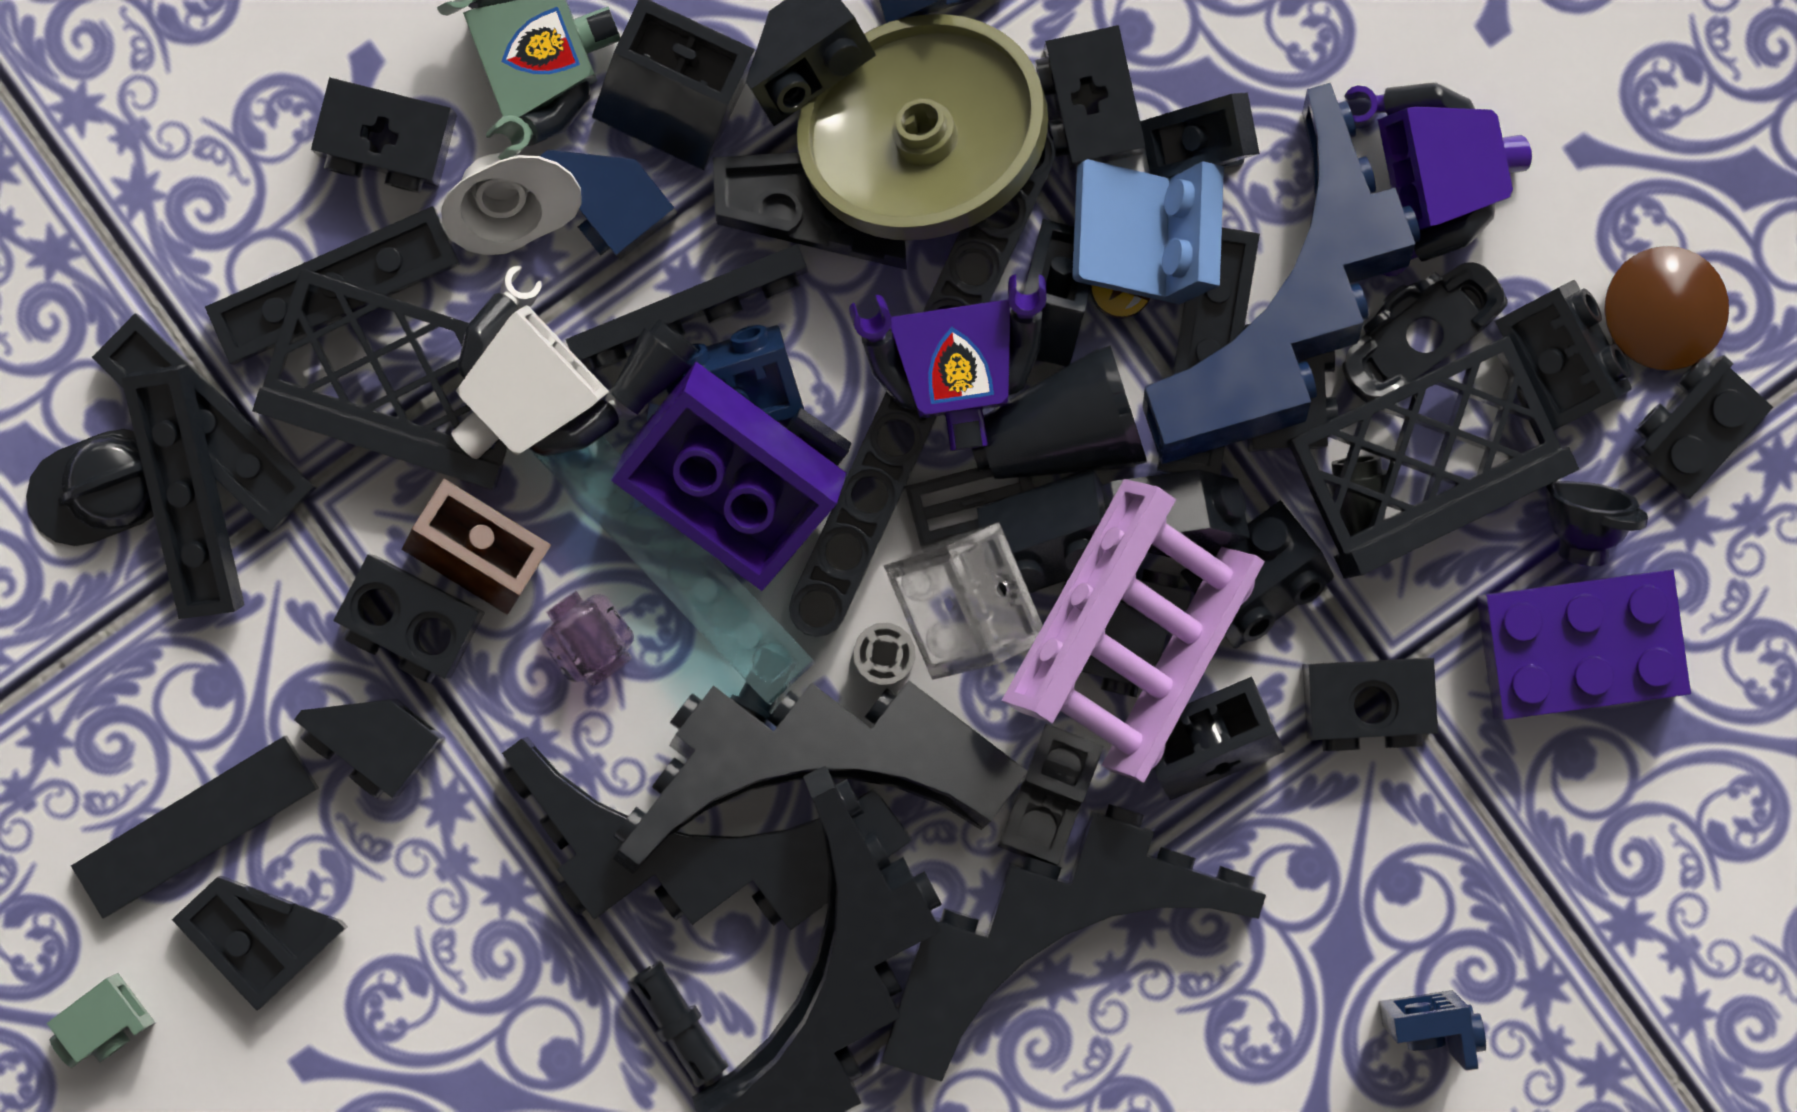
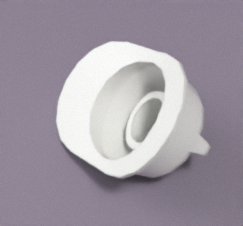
M501 153L486 155L477 159L465 170L462 180L447 193L441 208L443 227L452 241L470 252L482 255H499L519 249L529 242L561 228L575 218L582 204L581 187L573 174L557 162L540 156L517 155L500 160L498 156Z

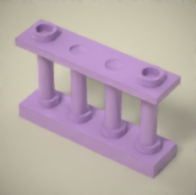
M1124 479L1001 701L1020 713L1050 723L1054 722L1059 711L1063 712L1112 744L1101 766L1111 772L1144 783L1151 769L1161 760L1166 741L1241 604L1250 597L1254 589L1255 579L1265 561L1256 555L1221 547L1217 556L1214 557L1166 523V517L1176 501L1175 498L1157 486ZM1151 544L1203 579L1186 612L1136 579V572ZM1121 600L1173 634L1156 667L1105 634V628ZM1090 655L1142 689L1125 723L1074 690V684Z

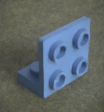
M1089 159L1079 163L1077 166L1073 279L1080 283L1179 305L1220 286L1224 166L1202 161L1171 178H1165Z

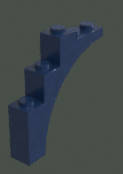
M1331 82L1307 89L1302 116L1313 157L1314 206L1309 232L1292 272L1268 307L1231 343L1192 368L1145 386L1142 408L1161 464L1306 422L1311 399L1317 397V390L1308 363L1306 361L1298 363L1297 361L1358 344L1363 321L1369 318V311L1360 284L1350 285V283L1405 268L1410 264L1415 243L1420 241V230L1415 213L1411 206L1402 207L1395 188L1375 193L1376 182L1370 162L1366 156L1357 157L1351 138L1356 136V127L1351 109L1346 101L1338 103Z

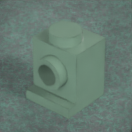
M116 973L104 979L46 1024L55 1034L49 1039L53 1049L67 1066L73 1068L92 1054L101 1063L130 1041L124 1032L125 1029L129 1028L135 1036L149 1028L155 1021L120 974Z

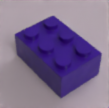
M695 362L625 447L610 481L752 585L763 591L836 506L846 472L698 362Z
M1674 569L1476 596L1494 719L1507 720L1691 694Z

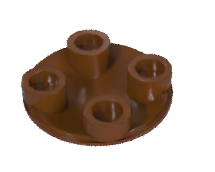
M1654 247L1632 256L1617 270L1611 279L1605 297V320L1613 344H1616L1624 355L1628 356L1631 360L1651 369L1678 370L1695 364L1701 357L1705 358L1718 345L1728 323L1729 299L1722 278L1716 269L1703 257L1680 247Z

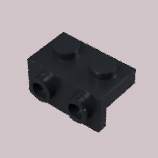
M1281 500L1247 524L1250 538L1227 547L1228 549L1256 555L1265 561L1255 579L1254 589L1250 597L1241 604L1224 635L1234 649L1239 648L1247 641H1255L1263 637L1271 630L1276 620L1297 605H1304L1316 599L1322 593L1326 584L1334 578V574L1321 549ZM1216 552V553H1214V554H1212V555H1213L1214 557H1216L1217 554H1218V552ZM1185 568L1180 574L1195 595L1203 579Z

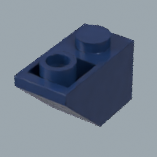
M546 150L540 155L542 158L557 162L571 172L581 187L582 204L579 210L586 217V220L577 227L600 256L611 249L619 260L623 259L678 215L674 206L636 159Z

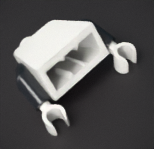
M513 266L508 270L501 285V293H495L470 321L463 340L458 369L464 380L456 392L473 412L451 434L456 443L474 459H479L499 439L517 456L528 448L541 456L582 450L617 427L619 420L628 421L648 408V404L645 405L637 415L625 407L609 393L602 383L534 313L530 306L534 304L540 292L541 281L539 280L535 284L531 292L520 293L516 291L512 286V282L519 275L522 269L521 266Z

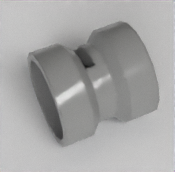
M876 623L866 628L858 636L853 649L854 663L859 673L868 681L879 685L894 684L904 679L912 670L916 659L915 645L910 635L903 628L892 623Z

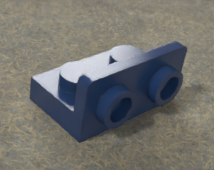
M763 325L748 326L736 331L730 339L709 346L702 343L692 344L698 349V352L689 361L692 365L698 362L777 422L792 418L800 408L804 409L778 325L767 328ZM684 375L681 376L678 380H676L673 384H671L668 388H666L668 395L680 382Z
M1453 990L1379 1001L1382 1026L1397 1044L1407 1042L1408 1050L1411 1051L1430 1050L1445 1046V1036H1447L1449 1053L1465 1071L1478 1069L1476 1052L1486 1051V1037L1480 1013L1474 1014L1471 1004L1467 1005Z

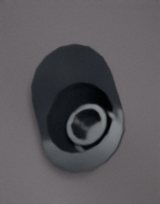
M119 429L103 432L57 450L43 459L30 476L26 493L29 515L39 531L57 543L71 546L95 543L139 526L154 517L135 434L132 430Z

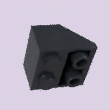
M638 0L613 53L592 114V119L705 171L746 84L755 49L651 0Z

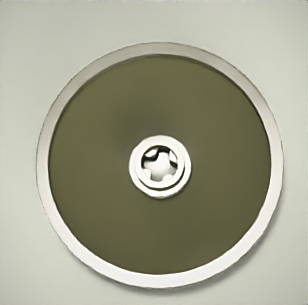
M946 14L906 17L888 22L864 33L876 56L801 108L797 128L798 151L807 178L819 200L832 214L847 225L861 232L892 240H925L946 236L969 228L997 212L1020 191L1032 175L1043 152L1048 130V111L1044 91L1034 65L1020 46L1006 34L986 23L968 17Z

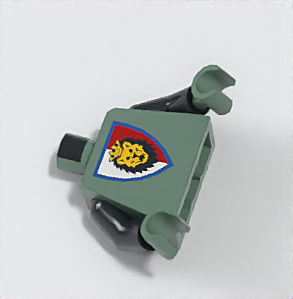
M455 0L438 6V12L446 16L454 14L467 6L472 8L463 12L503 116L486 132V138H491L494 134L499 133L507 136L512 146L506 148L498 156L500 160L517 156L526 146H533L564 133L589 101L590 86L597 81L588 53L617 43L621 38L609 6L575 19L567 0Z

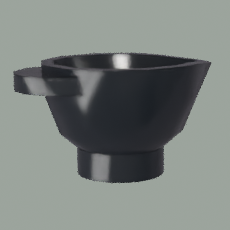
M1555 481L1546 486L1547 508L1554 533L1561 539L1558 554L1569 562L1585 566L1605 565L1608 562L1610 548L1621 543L1629 531L1641 530L1647 526L1648 515L1639 508L1640 505L1637 499L1620 489L1598 483Z

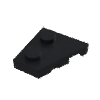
M224 876L215 878L172 919L256 1011L269 1002L348 928L340 919Z

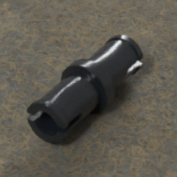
M660 960L654 963L652 968L649 966L639 972L627 983L630 988H633L658 1026L654 1033L661 1043L666 1041L669 1043L692 1078L694 1086L699 1087L704 1082H708L719 1075L729 1065L725 1059L723 1060L698 1020L702 1017L701 1013L695 1005L690 1007L687 1005L663 968L664 965Z

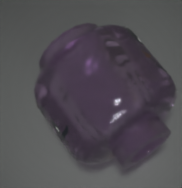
M574 591L546 612L552 623L544 629L541 635V643L569 681L576 683L587 680L593 687L632 659L627 650L634 641L633 631L606 595L594 594L583 600L578 592Z

